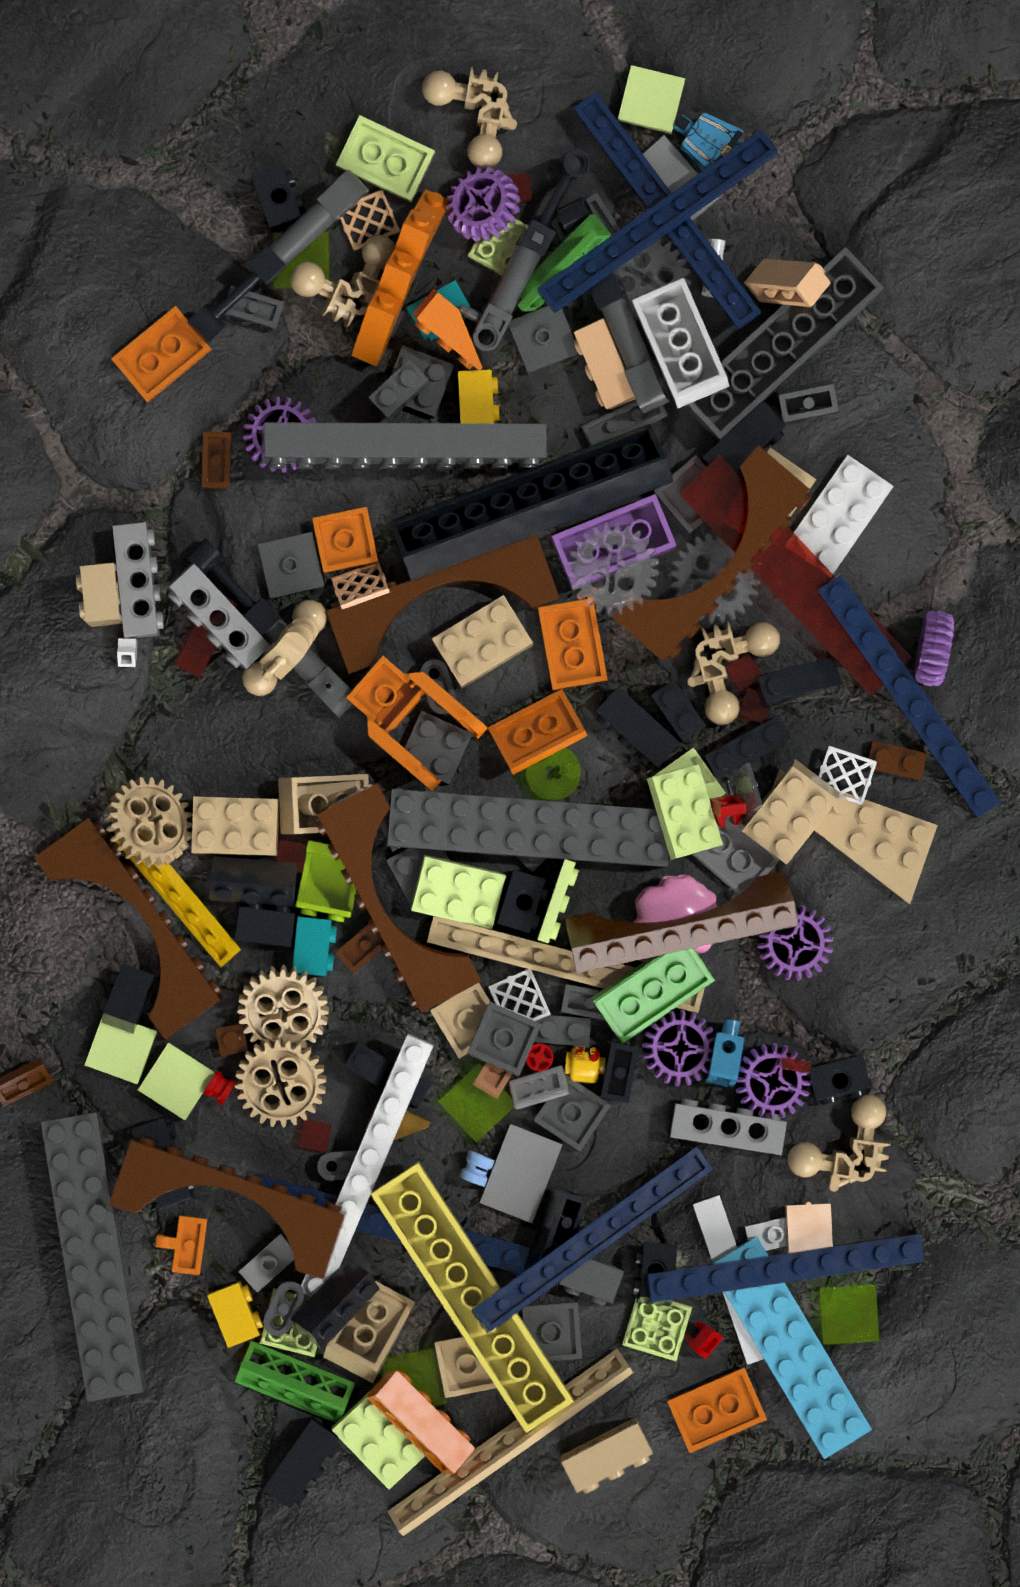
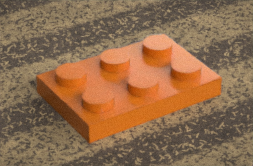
M176 306L111 358L147 403L212 350L188 325V320Z
M593 598L538 607L552 691L608 681Z
M562 689L488 727L513 775L587 737L584 727Z
M745 1367L667 1400L689 1453L767 1420Z

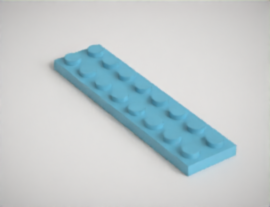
M755 1236L710 1264L768 1256L758 1237ZM785 1283L724 1292L823 1459H826L872 1430Z

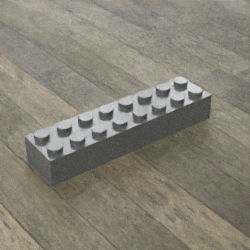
M846 247L823 268L825 276L831 283L812 307L782 305L721 362L729 387L684 406L717 443L881 294L884 287Z

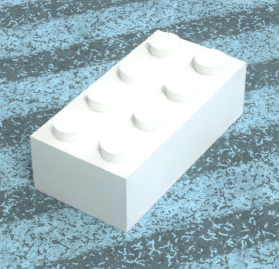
M684 278L632 300L637 316L677 408L729 387L726 373Z

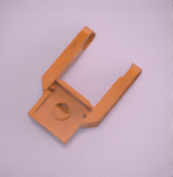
M382 656L346 699L367 716L368 736L433 792L441 780L395 741L389 733L395 730L419 703L423 694H427L476 738L479 739L488 728L426 673L404 674Z

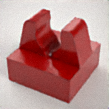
M735 795L709 798L718 826L721 828L725 827V819L729 816L730 823L735 826L739 825L741 815L746 814V803Z
M697 1321L694 1325L699 1328V1334L695 1338L686 1334L685 1339L692 1350L707 1359L724 1337L707 1324L705 1325Z

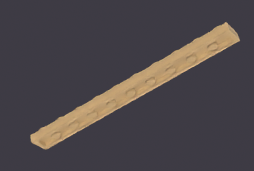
M437 916L433 917L427 940L428 943L604 989L634 969V967L617 964L577 973L572 951ZM705 988L676 1008L698 1013Z
M614 1350L565 1385L573 1397V1403L527 1433L518 1420L514 1421L473 1450L454 1474H439L387 1511L402 1536L634 1372L619 1350Z

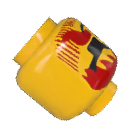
M574 1046L571 1052L566 1054L565 1074H569L570 1079L574 1082L595 1083L598 1080L599 1074H605L606 1057H600V1050L596 1047Z

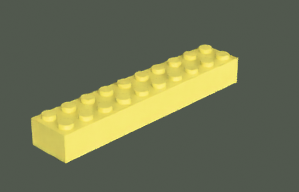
M420 1162L412 1165L374 1190L371 1196L525 1432H529L573 1403L572 1395L518 1313L490 1333H486L472 1313L471 1309L501 1287Z

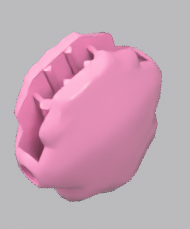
M689 875L665 876L661 879L659 885L646 887L640 892L635 900L638 917L633 923L669 921L708 911L718 907L716 895ZM712 944L696 947L694 950L697 954L705 953ZM649 958L640 959L639 961L642 964Z

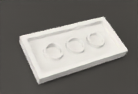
M847 455L784 548L812 567L822 571L828 578H831L885 500L893 485Z

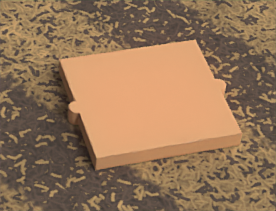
M805 1202L804 1205L785 1206L787 1253L833 1246L831 1204H811L810 1202Z

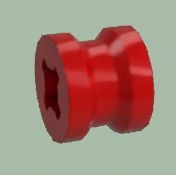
M537 1043L532 1045L526 1062L531 1069L541 1072L551 1066L554 1056L549 1046Z
M217 1070L203 1095L214 1097L217 1103L223 1106L236 1081L233 1079L227 1080Z

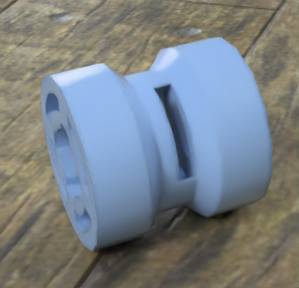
M469 1150L466 1157L467 1165L465 1168H462L459 1177L485 1187L488 1179L486 1174L492 1168L495 1160Z

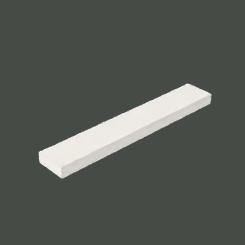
M720 1195L694 1203L693 1207L711 1260L714 1262L737 1248ZM723 1292L747 1365L763 1360L764 1358Z

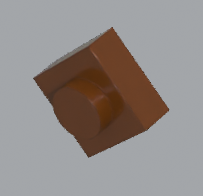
M244 1024L215 1029L221 1056L249 1051L246 1034L243 1033Z

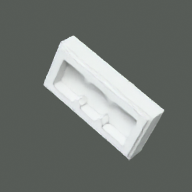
M786 1217L745 1226L747 1240L757 1236L765 1251L787 1246Z

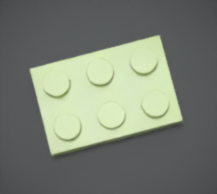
M359 115L336 163V167L345 172L350 169L356 177L412 202L435 151Z
M699 764L647 779L671 860L723 845Z
M424 855L410 909L419 913L492 929L506 875L505 873Z
M566 859L563 861L537 938L539 941L549 943L550 938L556 940L561 925L556 920L559 912L565 913L570 898L565 895L568 885L574 886L579 870L574 869L575 862Z
M367 1393L331 1429L388 1489H391L425 1455L366 1398L369 1394Z

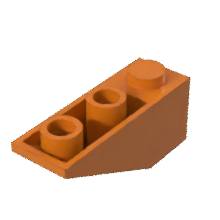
M433 289L412 314L418 320L415 325L427 335L431 331L439 337L436 342L447 352L454 349L459 353L460 356L457 360L469 370L474 366L481 371L482 365L460 311Z

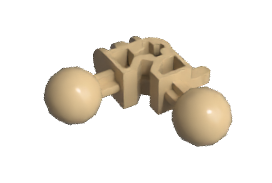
M471 67L468 85L456 83L449 73L442 70L429 73L422 83V93L429 103L439 106L450 103L452 99L465 101L464 109L475 110L479 106L482 107L479 110L476 125L481 127L480 134L470 141L467 153L470 162L478 168L487 169V167L492 168L496 166L502 157V146L496 139L497 130H500V128L514 130L517 127L516 120L512 118L509 112L510 108L506 101V88L497 82L498 72L494 78L487 77V71L483 69L481 75L478 76L473 75V67ZM497 94V101L491 102V95Z
M374 235L367 239L362 249V256L366 264L362 272L354 273L350 281L352 288L344 280L339 279L333 283L325 279L322 269L312 262H301L294 267L290 276L291 286L297 294L303 297H313L317 294L326 297L321 315L324 316L330 311L332 312V320L334 322L342 317L344 318V326L348 327L355 316L366 314L368 305L380 283L377 277L380 271L385 269L386 263L395 250V244L391 239L383 235ZM360 298L359 303L362 307L355 309L356 304L351 299Z
M304 600L296 605L292 614L293 621L280 633L278 640L267 649L260 661L253 662L243 671V685L249 693L256 696L269 694L274 690L277 679H282L299 663L318 633L326 625L327 613L321 603L314 600Z
M727 621L728 628L720 630L717 624H715L714 632L706 634L704 628H702L704 641L700 642L696 648V659L693 664L695 667L687 682L690 687L701 684L708 685L710 695L705 701L704 710L707 718L712 723L727 725L737 718L740 711L737 697L732 692L726 691L724 679H727L725 667L721 665L722 660L724 659L727 662L738 660V654L750 652L757 657H768L774 654L780 644V635L772 624L758 622L747 630L745 636L733 638L729 621ZM705 647H709L711 651H717L712 655V660L707 661L706 657L700 656V654L704 653Z
M866 1094L858 1097L853 1103L851 1117L858 1126L857 1137H850L849 1147L854 1152L850 1156L839 1150H833L832 1155L822 1154L815 1144L800 1142L789 1151L787 1158L790 1170L800 1177H811L819 1170L829 1171L831 1176L828 1186L833 1192H836L839 1187L849 1182L851 1184L855 1181H867L871 1179L875 1171L887 1172L886 1169L880 1166L881 1161L889 1159L888 1155L882 1153L883 1147L890 1146L891 1143L873 1140L875 1128L879 1127L886 1117L884 1102L878 1096ZM862 1161L867 1168L866 1170H861L859 1174L854 1167L855 1165H860Z

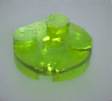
M565 747L527 767L525 775L529 788L538 797L546 800H560L568 797L576 790L580 782L581 767L575 754ZM557 765L560 767L558 773L561 776L558 780L554 777L549 780L546 777L548 775L546 770L548 766L553 768Z

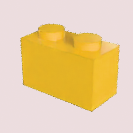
M492 370L458 371L461 423L494 424V422L500 421L499 405H493V394H498V378L492 377Z
M238 1281L207 1295L228 1348L261 1334L259 1328L264 1326L258 1311L254 1313L249 1302L253 1301L247 1285L242 1286L241 1281Z

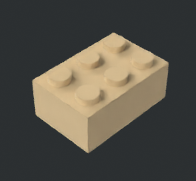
M504 595L432 638V642L461 689L533 646L532 640Z
M794 759L744 823L742 832L785 864H788L838 801L840 792Z
M193 797L192 853L278 856V799Z
M636 1417L562 1454L561 1463L576 1492L578 1493L583 1490L584 1494L598 1488L599 1481L607 1477L611 1481L625 1473L624 1468L632 1464L635 1468L645 1464L650 1460L649 1455L653 1454Z

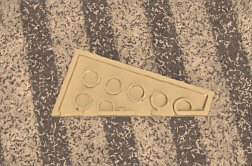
M780 769L778 770L773 786L776 784V782L779 780V778L783 775L785 771ZM848 793L842 794L844 796L855 799L854 795ZM839 797L838 801L814 831L874 876L884 886L901 897L906 903L910 904L938 825L865 799L863 805L848 801L844 797Z

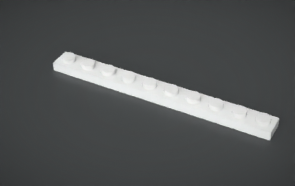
M407 1034L336 1204L343 1206L341 1211L346 1212L347 1215L326 1276L322 1280L306 1274L301 1284L304 1295L312 1297L340 1267L434 1044Z

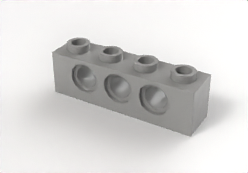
M146 522L113 526L124 637L126 639L160 636L159 629L164 628L162 612H157L156 601H161L159 584H154L153 574L158 573L156 556H151V546L155 545L154 529H149ZM134 546L143 548V556L138 560H132L129 557V551ZM136 574H144L146 576L145 585L141 588L133 587L132 578ZM140 601H146L149 604V611L143 616L136 615L135 605Z
M190 564L167 586L171 591L168 594L170 599L178 607L183 604L189 610L188 618L198 628L203 625L209 632L206 637L214 646L218 648L221 645L228 652L225 657L235 668L241 666L243 669H247L270 647L268 642L195 564ZM194 590H200L204 594V602L199 606L194 605L190 599L191 593ZM215 610L223 614V622L217 627L210 622V614ZM233 631H238L242 635V643L237 647L232 646L229 642V635Z
M681 1099V1104L674 1103L669 1134L672 1138L782 1155L787 1122L781 1120L779 1114H775L773 1118L770 1117L768 1112H765L764 1117L753 1116V1111L744 1108H737L736 1113L725 1111V1105L709 1103V1108L698 1107V1101ZM698 1114H705L708 1117L707 1127L701 1130L696 1129L693 1125L694 1117ZM731 1118L735 1121L736 1129L733 1133L725 1134L722 1132L721 1123L724 1119ZM753 1123H760L764 1128L763 1135L760 1138H751L748 1133L749 1127Z

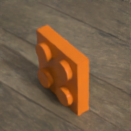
M367 507L312 518L324 574L378 563Z

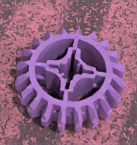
M477 167L476 174L473 175L467 171V178L465 180L458 178L459 186H451V191L454 195L446 196L447 201L450 203V205L446 206V211L449 213L448 218L454 229L462 234L464 238L468 240L472 238L477 242L481 238L489 242L492 234L500 238L499 231L502 229L509 232L507 224L509 222L516 223L513 214L520 213L517 204L521 202L520 197L517 195L518 188L512 183V179L502 171H494L490 167H487L485 172L482 168ZM478 200H481L483 203H485L488 209L481 205L478 202Z
M275 397L276 406L272 407L268 399L265 400L264 403L267 409L264 411L259 405L255 406V410L259 414L258 417L253 414L248 415V419L254 422V424H244V429L251 431L252 434L243 436L244 441L253 442L246 446L247 452L256 450L251 457L252 460L256 461L262 457L258 434L261 435L263 427L261 424L268 417L281 413L277 423H289L290 415L297 418L300 423H316L315 418L305 419L309 416L310 410L307 408L300 413L302 403L298 401L292 408V400L288 397L285 400V405H281L280 397ZM262 460L260 462L262 468L267 466V464H262ZM291 464L293 470L298 469L296 464ZM286 465L285 468H281L283 473L287 472ZM270 468L272 472L276 471V469Z
M929 611L925 615L914 668V678L917 683H922L926 686H939L943 682L947 672L953 639L954 618L952 614H946L943 611Z
M800 906L799 914H797L798 926H793V930L789 935L774 934L775 931H770L767 934H758V937L766 938V943L757 944V948L767 949V953L761 954L760 958L763 960L770 957L771 959L767 963L766 968L770 969L777 965L778 967L774 973L776 976H779L782 970H786V980H790L792 972H795L796 980H801V971H805L806 976L811 978V967L820 972L822 968L817 962L820 960L823 963H828L829 959L822 956L823 952L832 953L833 951L832 948L825 947V942H832L833 937L824 938L823 934L831 930L830 926H825L821 929L819 925L824 922L825 918L819 917L816 921L813 920L816 914L814 909L809 912L808 916L804 915L806 911L805 906ZM804 921L816 932L818 943L808 941L804 937ZM797 934L798 940L808 944L809 947H797L798 950L793 953L792 945L781 939H794L793 935ZM772 942L786 947V964L776 956ZM811 950L816 952L809 962L795 967V962L801 951Z
M685 1010L680 1011V1019L675 1018L674 1011L669 1012L670 1021H666L664 1016L659 1018L662 1023L660 1027L653 1022L650 1026L656 1030L654 1035L650 1032H645L644 1034L647 1038L652 1039L651 1043H642L643 1048H651V1053L643 1054L644 1059L653 1058V1062L649 1063L647 1068L653 1069L655 1066L659 1068L654 1074L656 1078L660 1077L663 1072L666 1073L664 1083L666 1084L669 1083L671 1076L675 1077V1086L680 1085L681 1077L685 1078L686 1085H691V1075H694L695 1079L700 1081L702 1079L698 1073L700 1069L708 1074L709 1069L704 1065L706 1061L708 1063L711 1062V1058L708 1056L709 1053L713 1052V1048L709 1047V1043H714L715 1037L707 1038V1034L713 1031L712 1027H708L705 1030L701 1028L706 1020L702 1018L697 1024L694 1023L696 1013H691L689 1020L685 1019ZM677 1025L676 1037L673 1041L667 1043L658 1042L660 1035L667 1028ZM686 1025L698 1032L703 1046L693 1045L687 1041ZM682 1033L681 1040L685 1041L683 1045L687 1044L689 1048L695 1049L683 1051L678 1063L679 1056L675 1055L677 1051L673 1052L671 1048L665 1047L677 1045ZM657 1051H667L673 1055L674 1071L666 1068L661 1063ZM702 1054L701 1059L693 1068L683 1071L684 1060L687 1055Z
M772 1043L771 1052H768L766 1045L763 1044L761 1045L762 1054L758 1055L755 1049L750 1050L754 1057L752 1061L746 1056L742 1058L748 1066L746 1069L742 1066L739 1068V1072L744 1073V1077H738L737 1082H743L744 1087L737 1088L736 1092H746L747 1095L740 1101L742 1104L747 1103L749 1100L752 1101L748 1110L754 1111L757 1106L760 1107L758 1111L759 1117H763L765 1110H769V1115L773 1118L775 1111L778 1110L780 1117L785 1118V1108H788L789 1112L794 1114L796 1111L791 1104L795 1102L797 1105L803 1106V1101L798 1099L799 1094L803 1096L809 1095V1092L806 1090H801L802 1085H811L810 1080H802V1076L809 1074L808 1069L801 1071L799 1069L800 1066L805 1064V1060L800 1059L795 1062L794 1059L798 1055L796 1051L787 1056L788 1046L786 1045L782 1047L779 1053L777 1052L778 1047L776 1043ZM768 1058H777L769 1072L763 1073L754 1070L759 1062ZM785 1061L792 1067L795 1073V1085L786 1082L782 1077ZM776 1073V1079L780 1083L785 1084L786 1087L774 1086V1089L769 1091V1083L759 1076L767 1077L769 1075L772 1077L771 1074ZM750 1077L759 1080L764 1086L761 1101L754 1096L751 1090ZM778 1090L792 1093L784 1102L769 1105L771 1098Z

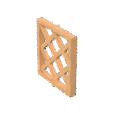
M383 190L365 196L354 205H358L355 213L351 211L346 213L353 216L350 225L345 223L343 216L340 218L344 232L347 234L354 251L363 248L364 243L361 244L364 236L369 238L374 236L366 232L369 223L378 226L375 235H379L382 228L390 231L383 234V236L390 237L400 233L393 216V210L390 208ZM375 198L373 205L365 203V201ZM379 198L384 200L386 210L376 207ZM361 206L371 209L367 218L358 214ZM374 210L384 214L380 223L371 220ZM387 216L391 217L394 224L393 228L383 225ZM356 218L366 221L363 230L353 227ZM351 231L360 234L357 243L353 242L350 235Z
M379 561L378 563L369 564L331 578L335 588V595L338 597L342 609L390 593ZM375 570H379L380 574L378 576L372 575V573ZM357 576L363 577L360 583L354 582ZM368 579L375 580L371 585L365 584ZM379 581L383 582L384 584L382 588L376 587ZM338 583L345 584L342 589L337 588ZM350 585L356 586L353 592L346 591ZM361 588L367 589L364 594L357 593ZM343 594L349 596L345 601L341 599Z

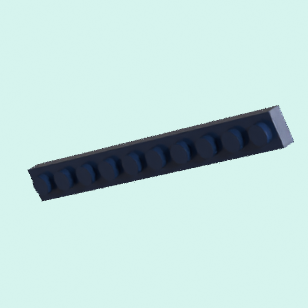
M596 92L573 108L575 114L647 210L672 193ZM690 217L666 234L737 330H740L761 314L759 308Z
M762 130L758 131L537 288V293L555 314L777 156L778 150Z
M839 574L817 589L820 596L974 815L979 818L998 805L1000 800L843 576Z
M694 1147L471 1309L472 1313L486 1333H490L713 1170L698 1147Z
M259 1174V1177L263 1178L261 1182L269 1186H272L273 1182L289 1187V1193L298 1196L300 1192L316 1197L315 1202L323 1205L326 1204V1201L336 1203L339 1195ZM367 1203L356 1230L401 1242L379 1206ZM463 1229L486 1265L518 1274L524 1271L530 1249L529 1246Z
M911 1234L646 1274L649 1302L653 1303L925 1261L921 1234Z

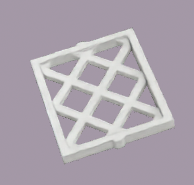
M828 746L823 764L820 766L819 777L821 778L822 774L827 772L831 780L827 783L829 785L833 784L834 788L840 792L839 797H844L848 801L863 805L868 787L871 785V778L877 761ZM836 752L847 755L848 757L840 760ZM833 753L837 762L827 766L828 756ZM855 758L867 763L858 766ZM852 760L855 769L846 773L842 764ZM839 766L843 775L834 779L830 770ZM870 766L869 777L865 779L861 770ZM858 772L862 781L852 785L848 776ZM845 778L849 787L840 791L836 782ZM864 784L863 794L861 797H858L854 788ZM851 790L855 799L842 794Z
M527 969L514 976H508L507 979L489 986L497 1005L500 1006L496 994L504 996L501 1007H505L509 998L517 1001L513 1011L517 1013L521 1003L530 1006L526 1016L520 1015L533 1021L551 1015L531 969ZM524 975L527 976L524 985L515 982V979ZM530 979H532L536 990L527 987ZM505 983L509 984L506 993L497 990L498 986ZM513 986L522 989L519 998L509 995ZM525 991L535 994L532 1003L522 1000ZM538 996L540 997L543 1007L535 1005ZM533 1008L543 1011L542 1015L530 1018Z

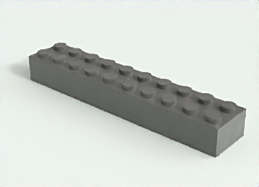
M264 423L261 430L262 464H268V468L273 469L285 468L286 464H296V468L300 469L313 468L314 464H324V468L327 469L341 468L343 464H352L354 469H366L371 464H380L382 469H395L399 464H408L409 469H423L427 464H436V469H451L456 464H464V469H479L480 465L491 464L492 469H507L508 465L519 464V469H532L547 458L546 424Z
M398 789L390 790L387 847L668 867L669 852L656 809Z
M100 1111L42 1121L41 1127L87 1402L143 1392L146 1389L117 1212L116 1207L109 1205L113 1188Z

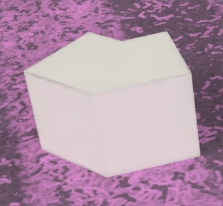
M118 638V667L136 666L137 639Z

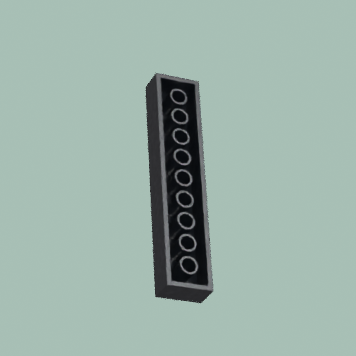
M651 424L392 521L389 524L410 579L414 581L660 488L674 481L667 457Z

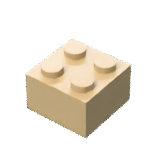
M114 563L80 566L81 573L76 574L78 591L83 593V601L79 602L81 619L83 618L91 627L123 624L117 566Z

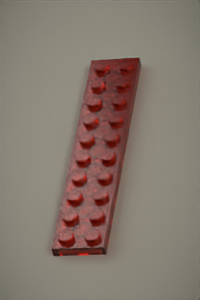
M719 455L679 495L735 553L743 538L747 524L748 493L745 481ZM788 526L782 532L777 529L771 536L774 540L771 546L764 553L759 550L752 558L756 563L750 570L872 696L883 686L882 682L817 591V589L835 576ZM868 612L905 665L912 657Z

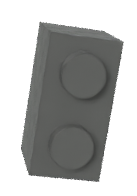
M409 359L368 397L369 402L389 422L429 385V379Z
M831 379L777 390L783 422L839 411L834 383Z
M591 1258L560 1281L559 1284L564 1285L563 1291L576 1296H579L580 1292L591 1295L590 1301L605 1306L607 1301L613 1303L624 1270Z

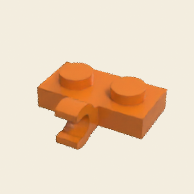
M180 1215L177 1237L157 1234L155 1247L175 1249L172 1272L200 1275L207 1218Z

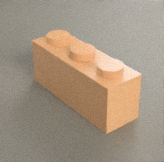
M763 259L744 283L759 302L812 307L831 282L825 276L824 269L815 262Z
M603 318L575 331L576 339L574 344L578 353L584 355L587 363L585 371L591 381L594 380L598 390L595 391L599 404L605 406L606 409L613 410L635 400L624 372L627 369L606 319Z

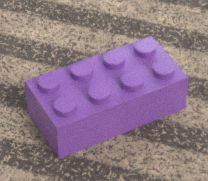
M656 494L551 537L572 591L675 550L677 546Z

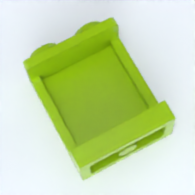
M308 840L307 854L295 907L301 908L300 914L317 917V912L328 914L329 920L344 922L345 917L351 918L355 901L354 895L357 889L353 883L347 884L341 873V870L345 869L341 859L335 861L328 848L329 844Z

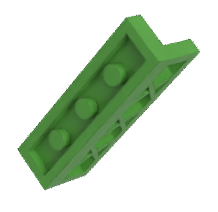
M590 214L533 272L521 295L523 300L518 304L522 311L538 310L545 301L537 293V288L612 236L596 215Z
M251 1341L235 1380L238 1384L335 1423L342 1418L355 1385L354 1382ZM252 1353L264 1356L267 1363L259 1365L250 1361ZM283 1364L289 1366L293 1373L284 1375L279 1372L277 1366ZM308 1375L314 1376L319 1384L314 1386L306 1384L303 1377ZM336 1385L346 1389L344 1398L332 1394L329 1387Z

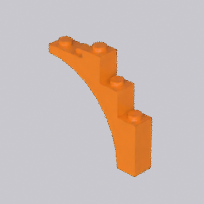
M425 189L414 210L410 211L403 223L395 250L386 263L378 289L368 305L351 356L376 367L383 357L416 273L446 213V206L450 204L447 198L439 193Z

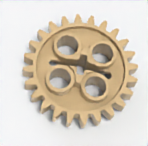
M140 777L135 782L130 780L125 786L122 785L116 790L117 793L110 798L112 803L106 809L111 813L105 817V820L112 822V825L106 830L115 833L111 842H120L118 851L127 850L126 859L133 855L136 856L135 862L137 865L144 859L146 867H150L154 862L157 867H160L165 862L169 864L175 858L180 857L183 854L182 851L189 847L186 841L192 838V834L188 832L192 829V823L187 822V819L193 816V814L184 811V808L189 804L188 802L180 803L181 793L175 796L172 794L173 785L165 789L164 780L159 781L155 785L153 777L146 781ZM156 803L161 807L162 811L156 807ZM131 807L136 810L137 815L132 812ZM163 830L168 833L169 838L164 835ZM138 833L143 836L144 841L138 837Z
M282 965L280 972H276L275 968L271 966L269 975L260 970V980L252 976L250 978L251 986L244 985L243 992L246 995L239 996V1002L242 1005L238 1006L237 1013L243 1014L239 1017V1024H246L243 1033L252 1032L251 1042L259 1039L261 1040L260 1047L263 1048L265 1039H268L271 1045H273L278 1036L281 1044H285L287 1038L291 1037V1045L295 1046L297 1042L302 1041L301 1047L306 1049L307 1039L315 1043L316 1034H323L324 1028L321 1025H327L328 1018L324 1015L329 1014V1007L325 1006L328 997L320 996L323 993L324 987H315L317 978L306 979V970L301 975H297V967L295 966L290 973L286 971L285 965ZM295 990L300 995L292 998L287 995V992ZM269 997L273 1002L264 1004L259 999ZM280 1007H283L284 1010H285V1011H288V1012H283V1010H282V1009H279V1008H280ZM304 1016L307 1018V1021L299 1023L294 1020V1017ZM270 1022L278 1023L280 1027L277 1029H271L267 1026V1024Z
M278 1036L273 1045H271L268 1039H265L264 1048H261L257 1043L254 1044L255 1054L246 1051L245 1057L248 1061L240 1060L239 1066L243 1070L236 1071V1077L241 1080L235 1083V1088L243 1089L238 1093L237 1098L246 1099L242 1106L243 1109L252 1107L250 1117H254L259 1113L261 1115L260 1123L269 1118L271 1127H274L277 1120H280L282 1127H285L286 1121L289 1119L294 1125H297L298 1116L306 1121L308 1116L307 1110L312 1113L316 1112V1107L313 1103H322V1097L318 1094H325L326 1087L320 1085L326 1082V1076L319 1075L324 1071V1065H316L319 1061L318 1055L310 1057L311 1047L303 1051L301 1050L302 1041L297 1042L293 1046L291 1045V1037L287 1038L285 1044H281ZM271 1060H275L277 1063L281 1081L285 1082V1092L291 1101L290 1104H286L281 1084L276 1082L277 1073ZM286 1060H291L297 1066L292 1070H288L283 1067L282 1063ZM259 1069H266L269 1071L270 1076L259 1078L255 1072ZM295 1086H302L306 1092L302 1095H296L291 1089ZM273 1094L280 1100L275 1104H271L265 1100V1097Z

